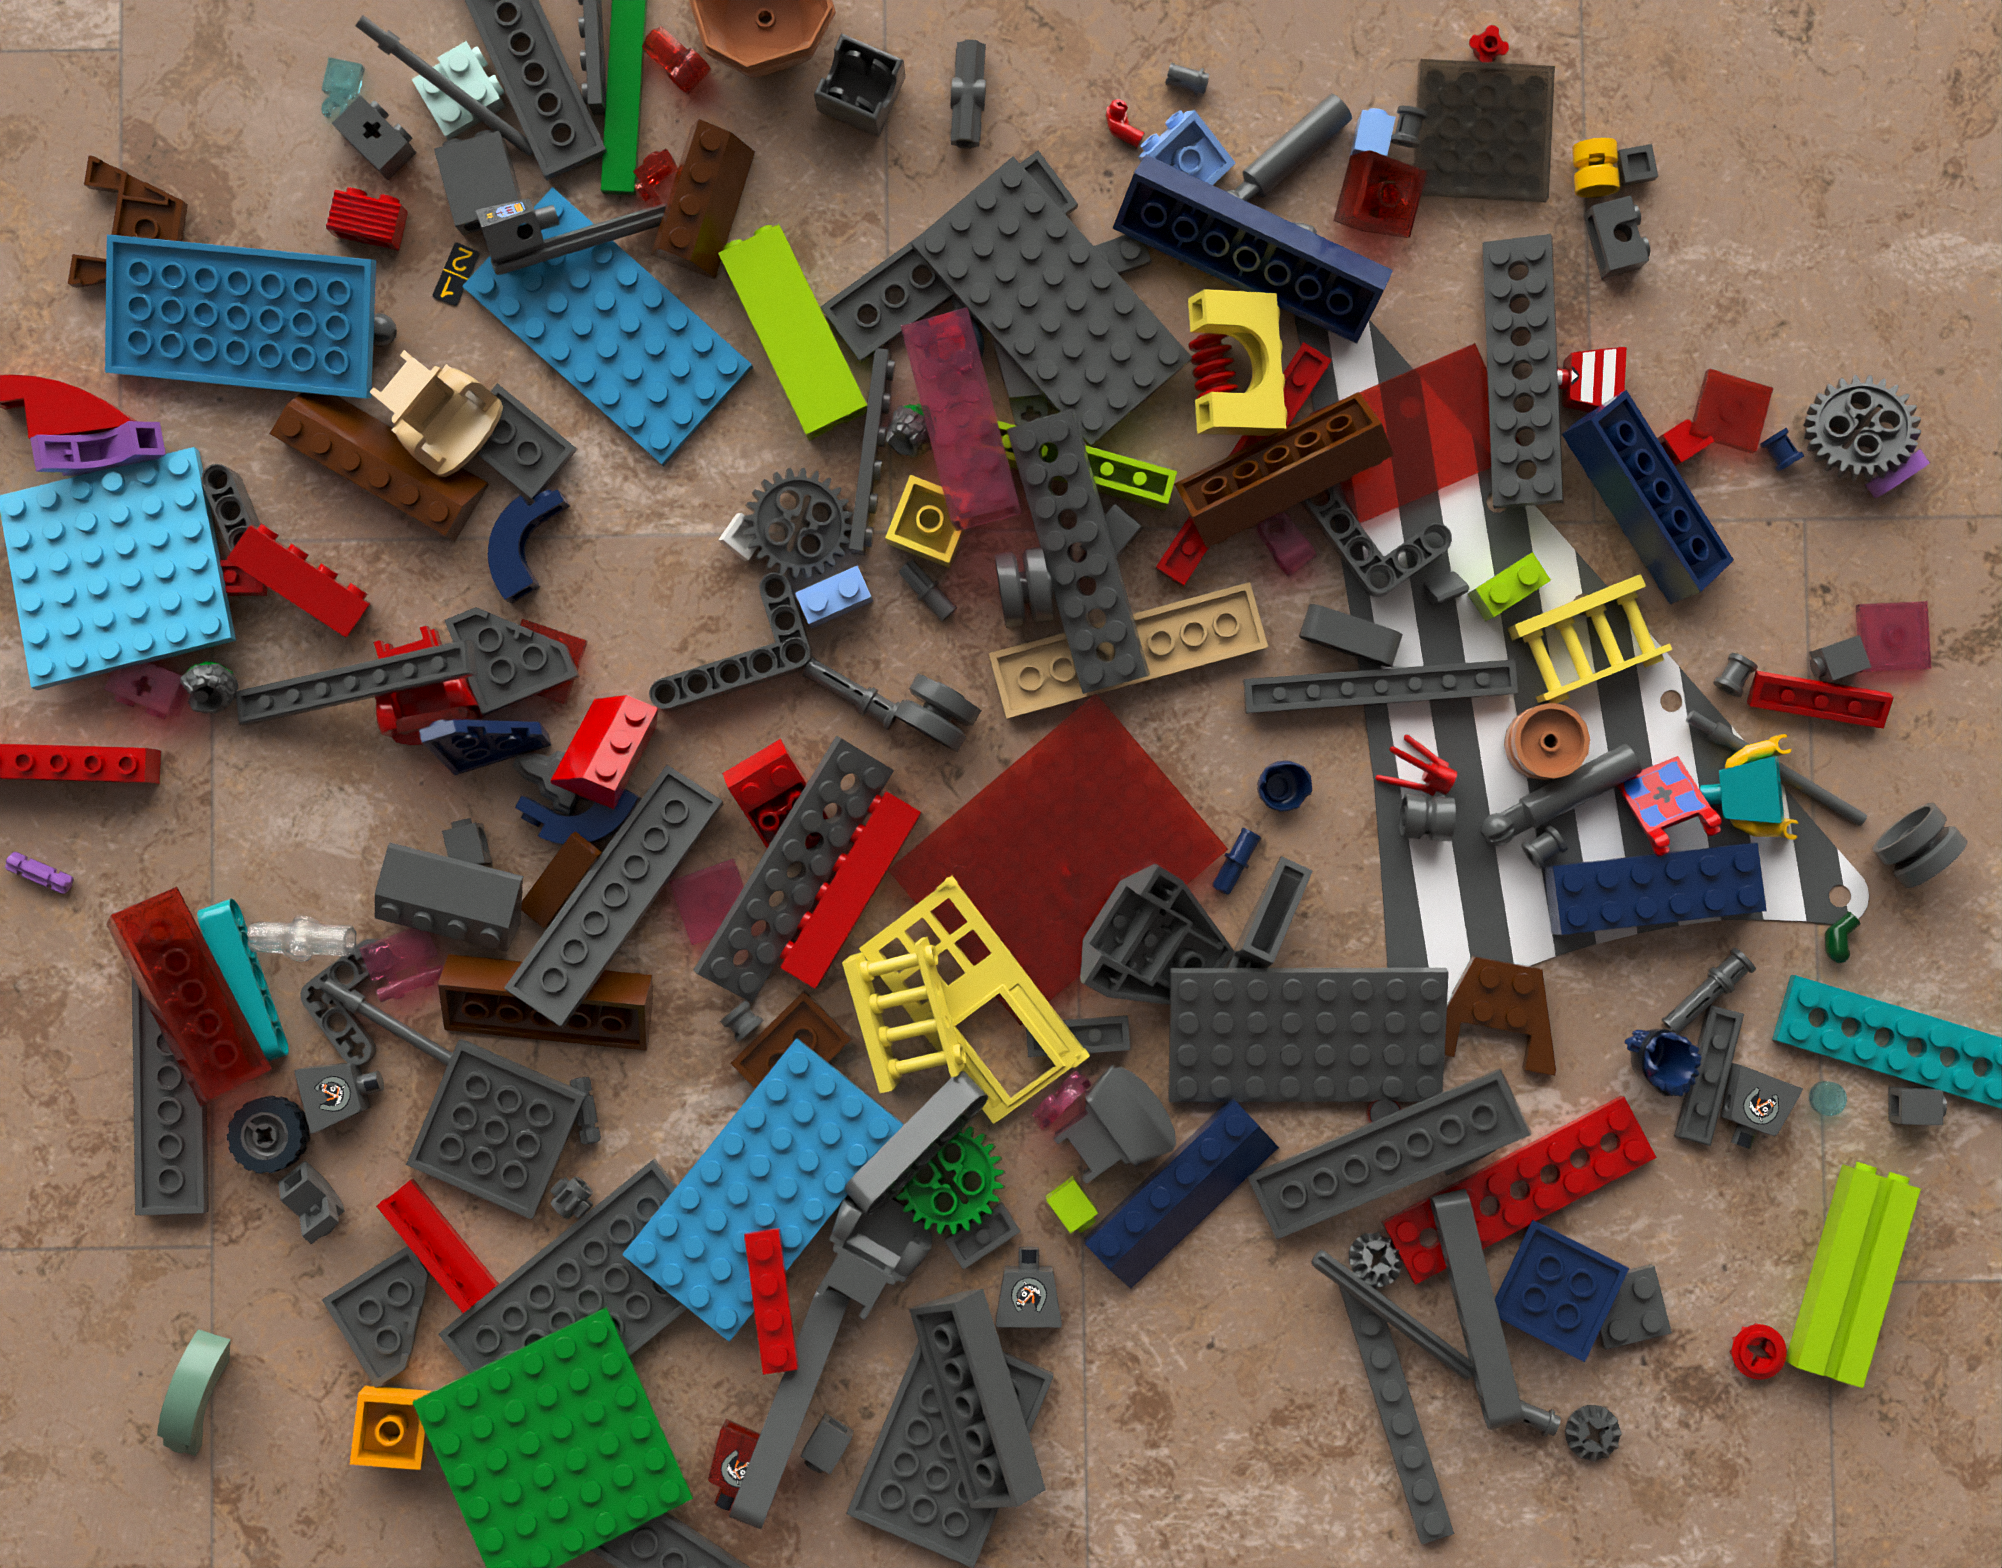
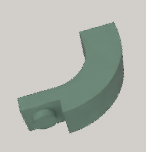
M199 1329L193 1336L175 1370L162 1406L157 1436L163 1438V1446L169 1447L177 1453L197 1455L202 1446L203 1421L210 1396L230 1361L231 1339Z

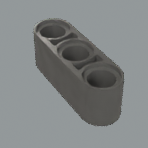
M212 464L202 473V485L227 547L232 551L249 525H254L258 528L260 522L240 475L222 464ZM227 474L228 481L226 486L218 489V479L222 475ZM239 505L240 515L235 520H231L229 516L231 509Z
M1309 604L1299 634L1301 639L1385 667L1393 666L1403 636L1402 633L1316 604Z

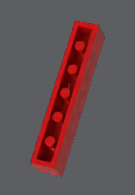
M887 791L883 797L877 794L867 810V812L872 814L865 826L859 823L849 840L854 843L848 855L843 852L841 853L832 868L836 872L835 877L830 884L824 882L814 898L819 902L814 912L810 913L807 911L798 924L797 929L802 932L794 943L789 940L779 958L784 960L780 967L781 969L815 989L820 985L922 814L919 810Z

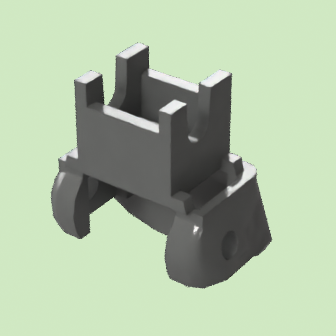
M1114 1064L1086 1090L1085 1103L1087 1105L1084 1107L1085 1110L1055 1131L1054 1141L1057 1145L1068 1138L1088 1165L1083 1170L1084 1175L1082 1176L1086 1184L1120 1159L1125 1164L1132 1162L1137 1167L1144 1162L1173 1151L1176 1145L1175 1129L1169 1114L1159 1098L1137 1075L1125 1068L1116 1067Z
M847 1195L843 1199L829 1238L834 1243L832 1251L837 1253V1256L823 1278L817 1293L823 1295L828 1285L861 1303L863 1307L859 1317L865 1320L886 1282L892 1286L898 1280L904 1283L907 1277L924 1260L931 1249L933 1234L930 1230L924 1229L925 1222L923 1220L914 1223L913 1218L916 1213L913 1211L904 1212L905 1205L893 1198L878 1213L867 1216L851 1197Z

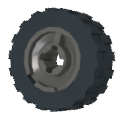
M266 1096L242 1105L243 1108L234 1113L233 1120L229 1122L227 1141L229 1140L230 1147L228 1148L230 1153H233L234 1160L238 1164L241 1163L246 1170H253L259 1174L266 1172L274 1173L296 1163L300 1159V1155L305 1153L307 1142L310 1141L305 1112L298 1108V1104L290 1102L288 1098L282 1096ZM265 1129H272L270 1132L272 1141L265 1139Z

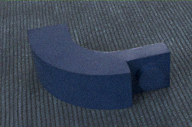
M558 489L553 492L552 490H546L538 494L534 498L535 503L532 505L520 495L502 511L494 524L488 544V564L497 589L503 599L511 604L540 587L526 561V544L535 528L570 507L565 496Z
M624 789L615 809L595 802L590 809L575 816H563L526 796L520 797L515 808L523 812L521 818L537 827L541 823L544 824L538 836L545 840L564 844L568 837L576 831L592 844L618 832L642 798Z

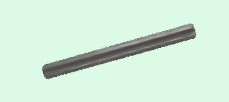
M667 202L544 239V243L496 260L491 259V265L496 275H501L658 227L661 224Z
M1319 1250L1312 1258L1311 1264L1317 1270L1463 1379L1469 1380L1472 1378L1473 1373L1467 1357L1324 1250Z

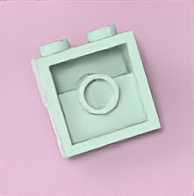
M467 41L438 57L440 63L433 68L494 114L506 107L500 98L505 92L495 75L488 78L483 67L487 66L488 63L478 46L471 49ZM421 75L412 79L447 140L454 138L481 122L480 119Z

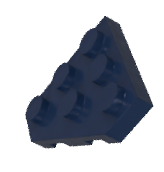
M453 719L438 720L431 723L429 727L419 730L422 743L454 776L516 757V755L526 754L551 746L549 733L540 722Z

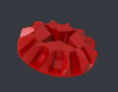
M1755 1323L1748 1327H1742L1738 1335L1732 1337L1733 1345L1729 1352L1732 1355L1734 1366L1745 1376L1757 1380L1768 1379L1776 1375L1784 1366L1787 1356L1786 1344L1783 1337L1772 1327ZM1760 1342H1763L1761 1348L1766 1354L1770 1355L1769 1358L1757 1355L1753 1360L1754 1354L1747 1345L1752 1346L1753 1344L1758 1346Z

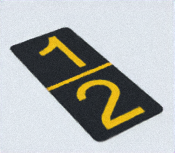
M454 243L432 296L450 305L457 306L464 290L462 286L468 280L479 252L460 243Z

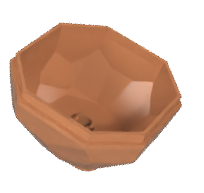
M689 0L705 53L749 78L762 77L810 60L836 14L832 0ZM763 16H770L772 18L769 23L764 24L760 22Z

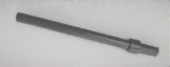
M361 16L355 27L377 42V47L388 56L393 54L494 131H500L506 140L526 155L530 156L533 153L525 136L399 42L400 38L390 30L385 32L367 17Z
M1694 710L1686 718L1687 723L1706 733L1707 739L1717 745L1724 744L1735 752H1738L1746 745H1750L1730 732L1731 729L1719 721L1714 723ZM1779 762L1780 778L1856 825L1861 826L1865 822L1867 814Z
M329 978L325 981L321 990L342 1002L343 1008L353 1014L360 1013L448 1066L453 1054L452 1052L365 1001L366 997L356 990L350 992Z

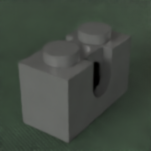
M1631 195L1593 205L1583 215L1601 279L1639 270L1649 261L1650 244L1646 237H1640L1637 225L1641 224V213L1639 207L1633 204ZM1621 230L1624 232L1627 241L1621 242L1617 240L1614 236V231Z

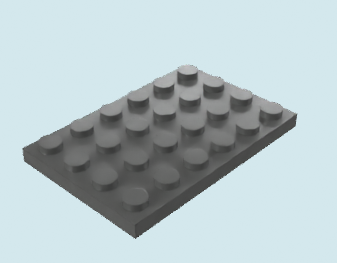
M918 1341L851 1500L847 1515L974 1568L998 1508L971 1509ZM1003 1351L1027 1431L1030 1434L1054 1373Z

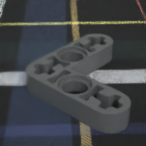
M377 938L366 939L360 942L302 987L300 993L304 1007L347 1063H354L355 1065L365 1064L374 1057L376 1052L374 1040L355 1014L343 1008L342 1002L324 993L322 995L324 1002L327 1005L334 1002L336 1007L327 1010L322 1015L320 1011L326 1009L321 1001L313 1002L311 997L315 994L313 988L321 989L328 978L351 991L382 968L389 960L390 949L383 940ZM368 946L370 948L378 947L380 950L376 955L379 959L378 961L368 960L360 966L359 963L352 959L353 956H355L356 960H361L369 954ZM345 964L354 971L353 980L348 984L341 983L337 978L339 967ZM336 1012L342 1013L347 1019L346 1028L341 1032L334 1031L330 1026V1018ZM355 1030L357 1033L350 1037L356 1044H365L366 1047L362 1050L365 1056H353L352 1051L355 1049L350 1039L342 1042L340 1038Z

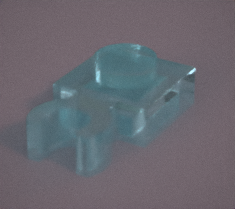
M331 57L328 58L322 91L330 95V97L324 100L321 107L322 114L326 118L331 117V112L335 107H341L339 113L341 115L349 107L347 105L348 99L356 100L359 97L365 72L362 64Z

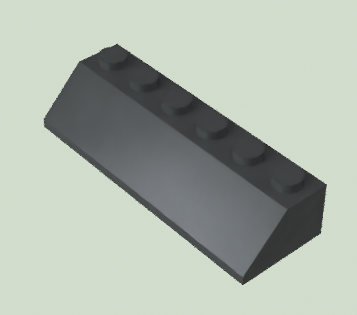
M984 1290L962 1291L910 1308L911 1318L971 1509L1019 1507L1045 1491L1046 1488L1041 1470L1038 1466L1031 1438L1027 1431Z

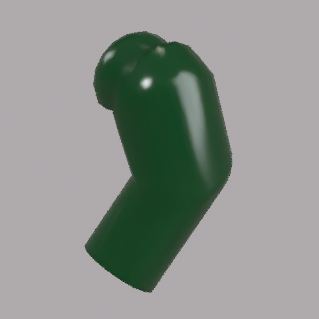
M1847 912L1825 932L1826 954L1836 963H1844L1849 959L1850 951L1847 935L1861 925L1860 921L1851 912Z

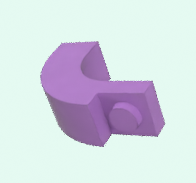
M128 421L115 429L88 435H35L30 438L36 472H62L63 476L84 475L100 470L157 460L166 455L160 422Z

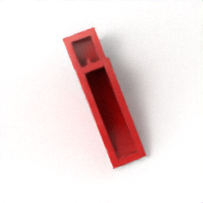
M0 375V408L6 410L25 407L29 439L35 435H88L115 429L128 421H136L111 403L70 384L37 376Z

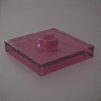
M1928 601L1856 605L1857 636L1860 635L1871 664L1870 668L1859 671L1860 673L1932 669Z
M735 858L669 881L691 945L714 937L744 888Z

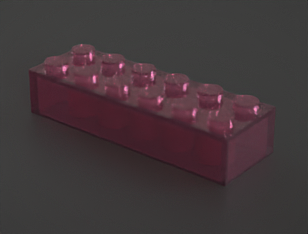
M968 308L902 325L901 329L949 516L955 530L959 531L1021 514V505Z

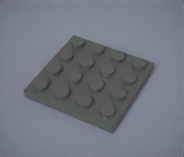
M460 1039L455 1046L406 1165L529 1219H533L587 1093L464 1039Z

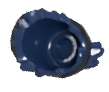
M1667 1029L1634 1030L1632 1033L1633 1037L1627 1038L1624 1043L1627 1044V1049L1630 1051L1632 1068L1637 1076L1646 1083L1651 1084L1663 1096L1681 1097L1683 1092L1688 1093L1690 1085L1696 1084L1694 1077L1700 1074L1697 1070L1701 1065L1700 1061L1702 1059L1698 1054L1699 1048L1692 1045L1686 1037L1676 1035V1033Z

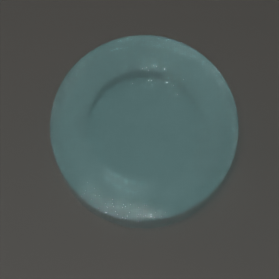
M1820 1081L1811 1088L1809 1102L1817 1113L1834 1116L1845 1108L1847 1095L1839 1084L1831 1081Z

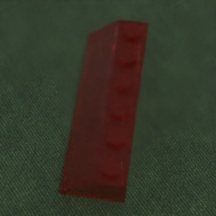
M178 887L116 912L109 917L106 926L200 1107L239 1089L272 1070Z

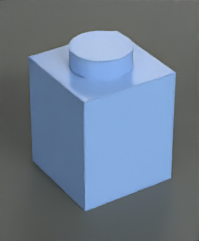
M1381 109L1362 110L1357 121L1349 160L1382 167L1388 155L1396 117L1389 116L1386 111Z

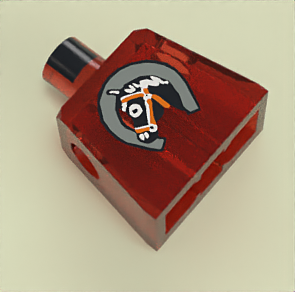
M728 1419L725 1420L719 1433L708 1481L720 1487L714 1504L724 1510L731 1511L760 1433Z

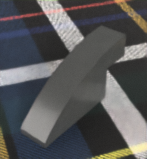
M1282 856L1280 857L1241 933L1226 968H1268L1274 963L1313 870Z

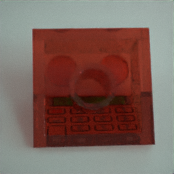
M1371 150L1350 155L1333 221L1363 232L1410 238L1427 171Z

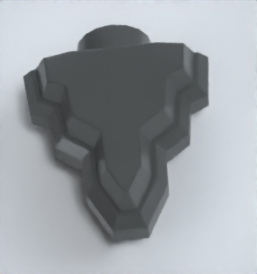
M556 751L548 757L538 753L516 755L513 763L514 769L525 780L537 784L541 796L553 801L555 810L571 816L580 799L589 800L551 784V778L565 752Z

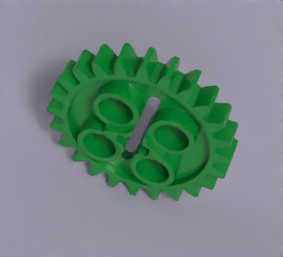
M969 1126L964 1133H962L961 1129L937 1153L944 1168L949 1172H956L957 1175L954 1176L953 1180L968 1198L967 1204L962 1202L952 1185L943 1184L942 1181L946 1179V1176L933 1159L926 1164L930 1165L934 1171V1177L931 1182L923 1184L919 1180L917 1173L903 1187L904 1192L897 1196L898 1200L907 1199L909 1201L903 1209L904 1212L916 1211L913 1218L914 1223L920 1222L923 1218L926 1219L925 1230H930L937 1223L938 1234H944L947 1225L950 1226V1230L954 1235L958 1234L959 1224H962L966 1231H971V1220L982 1225L984 1223L981 1216L982 1212L994 1214V1211L989 1206L990 1201L1001 1202V1199L994 1192L995 1189L1005 1188V1185L996 1182L997 1177L1006 1174L1004 1170L995 1168V1165L1002 1160V1157H991L990 1153L995 1149V1144L992 1143L984 1146L983 1143L986 1135L983 1133L973 1138L974 1127ZM957 1144L962 1151L961 1158L956 1163H949L946 1159V1150L949 1146ZM977 1172L981 1177L982 1183L978 1190L971 1192L966 1188L965 1180L970 1173ZM944 1193H950L954 1199V1205L948 1212H942L938 1207V1199Z

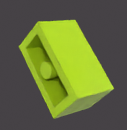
M1531 552L1467 593V595L1486 622L1544 586L1551 579L1534 553Z

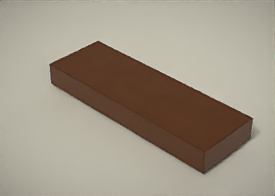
M573 832L522 900L521 910L541 927L545 928L602 852L579 833Z

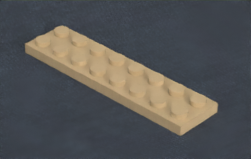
M1248 582L1133 614L1150 675L1085 694L1082 693L1066 633L989 653L1006 720L1267 649L1268 644L1251 583ZM1106 621L1094 624L1093 626L1096 628H1102L1105 625ZM1109 642L1101 643L1099 646L1100 657L1106 661L1114 659L1116 653L1114 646Z

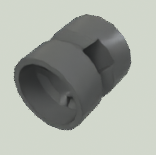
M1404 794L1399 818L1400 836L1402 838L1420 839L1424 834H1427L1430 840L1451 841L1456 817L1454 798L1434 796L1430 801H1427L1425 795Z

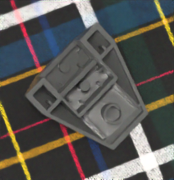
M1153 864L1119 881L1084 936L1080 981L1109 998L1170 1005L1171 968H1224L1234 950L1184 881L1159 865Z

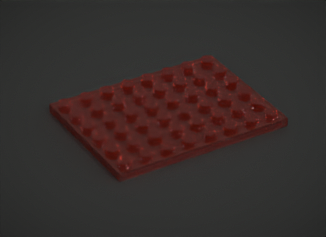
M1095 693L888 869V871L916 904L934 892L946 878L953 875L964 893L1049 1002L1081 975L1083 938L1120 880L1153 864H1157L1182 879L1187 885L1224 854L1228 848ZM950 898L932 910L949 934H952L967 923V920ZM971 930L956 941V944L973 966L991 954L974 930ZM1000 993L997 994L995 997L1021 1026L1023 1024L1003 996Z

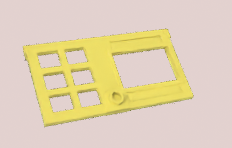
M952 875L946 878L934 892L859 949L861 952H864L866 959L871 963L886 960L887 958L880 949L897 937L910 954L915 953L913 946L915 942L906 930L921 918L926 920L941 940L935 946L937 954L939 955L948 949L965 971L963 975L949 985L945 983L940 975L939 978L957 1042L963 1045L966 1053V1063L962 1071L966 1072L988 1095V1100L982 1110L992 1123L995 1124L1070 1068H1075L1083 1061H1086L1090 1054L1082 1047ZM950 898L967 920V923L952 934L946 931L932 912L934 908ZM971 930L976 932L991 952L990 955L975 966L972 965L956 944V941ZM920 967L904 969L900 973L895 971L880 975V977L890 990L895 993L910 989L904 980L918 971ZM999 993L1055 1064V1066L1011 1098L956 1027L958 1023ZM929 1000L924 1004L916 1001L903 1005L914 1022L934 1018ZM938 1032L925 1034L926 1038L938 1052L943 1051Z

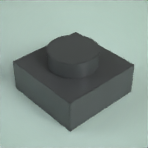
M1652 144L1618 150L1617 165L1622 186L1656 180L1658 171Z

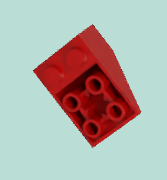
M781 739L722 773L728 790L766 848L769 847L808 783ZM823 810V818L829 819L826 812ZM817 832L811 833L806 837V848H812L819 842V834Z

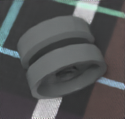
M1041 547L1024 550L1022 555L1024 571L1021 572L1018 570L1017 559L1012 551L995 554L1006 628L1023 626L1026 620L1024 604L1029 603L1031 616L1036 624L1053 621L1052 583L1050 572L1046 568L1043 548L1041 549Z
M918 673L909 690L913 696L924 702L923 707L911 700H902L894 716L936 742L958 752L966 736L961 729L950 722L953 719L965 726H973L982 710L964 699V696L954 689Z
M1927 803L1893 824L1876 841L1872 849L1885 865L1896 864L1893 870L1894 876L1905 888H1912L1933 878L1949 866L1963 852L1968 841L1955 826L1944 827L1947 820L1945 814L1935 803Z

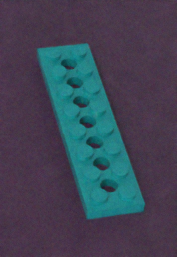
M1797 975L1790 976L1772 1040L2002 1109V1037ZM1814 1008H1820L1824 1013V1021L1818 1027L1812 1026L1809 1022V1013ZM1851 1017L1856 1022L1857 1029L1852 1036L1847 1037L1843 1034L1841 1026L1845 1019ZM1883 1027L1889 1033V1041L1886 1045L1880 1047L1875 1043L1874 1035L1879 1028ZM1916 1037L1921 1041L1922 1050L1917 1056L1912 1057L1907 1051V1044L1912 1038ZM1949 1047L1953 1050L1955 1057L1953 1063L1945 1067L1940 1061V1053L1943 1049ZM1982 1057L1987 1063V1070L1983 1075L1977 1076L1973 1071V1063L1977 1058Z

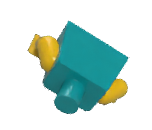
M1786 734L1776 735L1769 740L1744 746L1727 759L1724 769L1719 770L1720 784L1700 786V791L1709 805L1722 804L1723 818L1730 819L1734 827L1754 837L1779 836L1790 840L1797 838V835L1787 834L1786 829L1789 824H1798V821L1784 818L1778 756L1790 753L1791 749L1781 750L1778 742L1780 739L1788 737Z

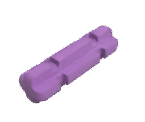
M13 852L6 859L5 868L8 871L17 875L21 872L22 877L46 888L51 885V890L60 894H66L72 887L73 877L62 871L58 874L56 873L57 869L32 858L28 861V857L23 854Z

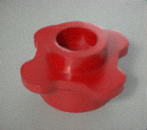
M1494 25L1487 26L1485 32L1480 35H1473L1469 40V46L1473 49L1475 57L1483 65L1491 64L1498 55L1504 56L1509 50V44L1501 39L1499 29ZM1486 43H1491L1492 47L1488 48Z

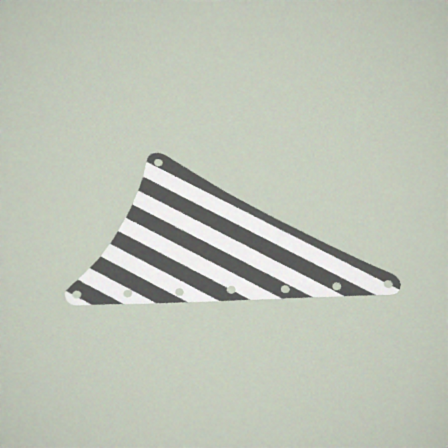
M1295 315L1300 346L1305 342L1332 360L1311 392L1314 412L1317 413L1359 392L1381 421L1394 456L1384 460L1378 466L1370 467L1352 476L1345 482L1333 485V488L1383 556H1386L1433 523L1445 525L1452 534L1451 545L1442 556L1382 597L1370 596L1341 559L1350 615L1403 634L1392 667L1377 665L1357 658L1359 671L1516 659L1518 694L1364 705L1375 789L1387 968H1447L1449 972L1448 1004L1452 996L1451 993L1472 956L1531 966L1555 956L1595 944L1680 925L1719 920H1782L1834 924L1847 912H1851L1859 919L1866 910L1869 900L1868 886L1864 878L1781 784L1784 818L1798 821V824L1791 823L1786 829L1787 834L1797 835V838L1794 840L1779 836L1754 837L1734 827L1730 819L1723 818L1722 804L1710 805L1719 814L1722 821L1719 826L1721 832L1716 835L1707 836L1698 816L1663 830L1670 839V845L1668 846L1670 852L1758 843L1767 911L1565 935L1551 933L1543 867L1538 869L1530 862L1522 850L1521 844L1532 842L1545 832V827L1551 825L1564 839L1568 850L1563 853L1557 852L1544 862V866L1655 853L1647 835L1617 786L1537 829L1531 827L1514 836L1506 845L1493 846L1483 839L1481 825L1486 817L1507 810L1518 804L1520 798L1558 779L1544 781L1529 779L1517 772L1507 759L1504 741L1506 730L1512 720L1526 709L1549 703L1548 700L1540 703L1536 700L1537 696L1547 693L1548 689L1529 643H1524L1522 637L1512 641L1507 628L1570 603L1577 595H1590L1608 586L1535 505L1509 507L1500 513L1493 512L1488 508L1487 497L1492 492L1491 456L1370 319L1356 344ZM1415 397L1419 400L1421 412L1417 417L1410 419L1401 414L1399 407L1404 398ZM1334 518L1336 533H1345L1348 530L1347 522L1343 518ZM1435 532L1427 534L1426 542L1431 548L1439 549L1443 547L1444 542L1440 534ZM1354 545L1350 548V555L1354 560L1363 561L1368 558V551L1362 545ZM1403 552L1399 554L1398 562L1403 568L1411 569L1415 567L1416 560L1411 553ZM1533 552L1551 581L1485 622L1467 593ZM1453 571L1469 585L1470 589L1464 595L1437 606L1431 605L1424 588L1426 581ZM1375 572L1370 575V582L1375 588L1383 589L1387 587L1388 579L1384 573ZM1616 599L1605 603L1607 610L1604 611V614L1624 661L1641 655L1642 651L1622 604L1618 605ZM1579 614L1573 616L1575 623L1572 625L1592 673L1594 674L1611 667L1591 617L1587 618V616ZM1554 625L1543 628L1544 635L1541 638L1561 686L1579 680L1580 678L1560 630H1556ZM1650 634L1655 648L1661 647L1660 644ZM1667 652L1662 654L1664 660L1646 668L1640 662L1568 691L1570 698L1557 703L1566 705L1576 711L1587 724L1590 745L1588 755L1582 765L1625 743L1634 751L1642 770L1678 756L1699 789L1701 785L1720 784L1719 770L1725 768L1727 759L1736 752L1724 744L1717 745L1707 739L1706 733L1686 722L1688 714L1694 710L1714 723L1719 721L1729 727L1732 734L1743 740ZM1668 690H1675L1682 698V705L1675 712H1667L1660 704L1662 694ZM1406 734L1421 743L1438 758L1448 762L1449 768L1457 771L1456 780L1447 795L1436 792L1434 795L1437 797L1454 798L1455 827L1452 839L1449 842L1430 840L1427 834H1424L1420 839L1402 838L1399 831V818L1404 794L1425 795L1427 801H1430L1433 797L1422 791L1379 782L1375 779L1376 775H1383L1426 784V782L1421 780L1424 773L1423 770L1399 758L1389 750L1390 747L1394 746L1429 764L1431 762L1429 759L1404 740V735ZM1546 736V737L1544 738V744H1545L1548 748H1550V742H1547V741H1546L1547 738H1548V737ZM1844 885L1849 889L1851 900L1846 906L1836 907L1831 903L1829 892L1834 886Z

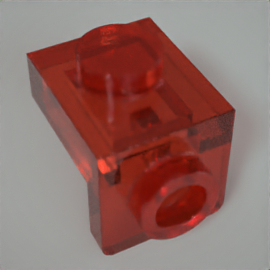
M666 148L661 152L654 151L643 160V164L633 171L638 180L634 187L645 202L651 199L655 206L662 204L653 187L678 170L674 158Z

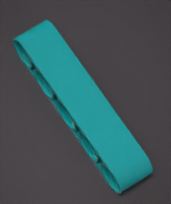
M230 898L198 910L199 926L248 1062L253 1067L288 1055L287 1039L239 905L234 899Z

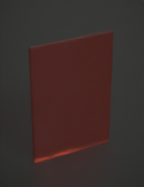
M1475 343L1359 392L1381 421L1394 456L1384 460L1378 466L1370 467L1352 476L1349 480L1340 483L1346 501L1349 503L1355 518L1360 524L1491 468L1488 371ZM1328 405V406H1326V407H1324V408H1321V409H1319V410H1317V411H1314V412L1310 413L1309 416H1311V415H1313V414H1315V413H1317V412H1319V411H1321V410H1323V409H1325V408H1327V407H1329V406H1331V405ZM1516 437V443L1521 445L1518 437Z

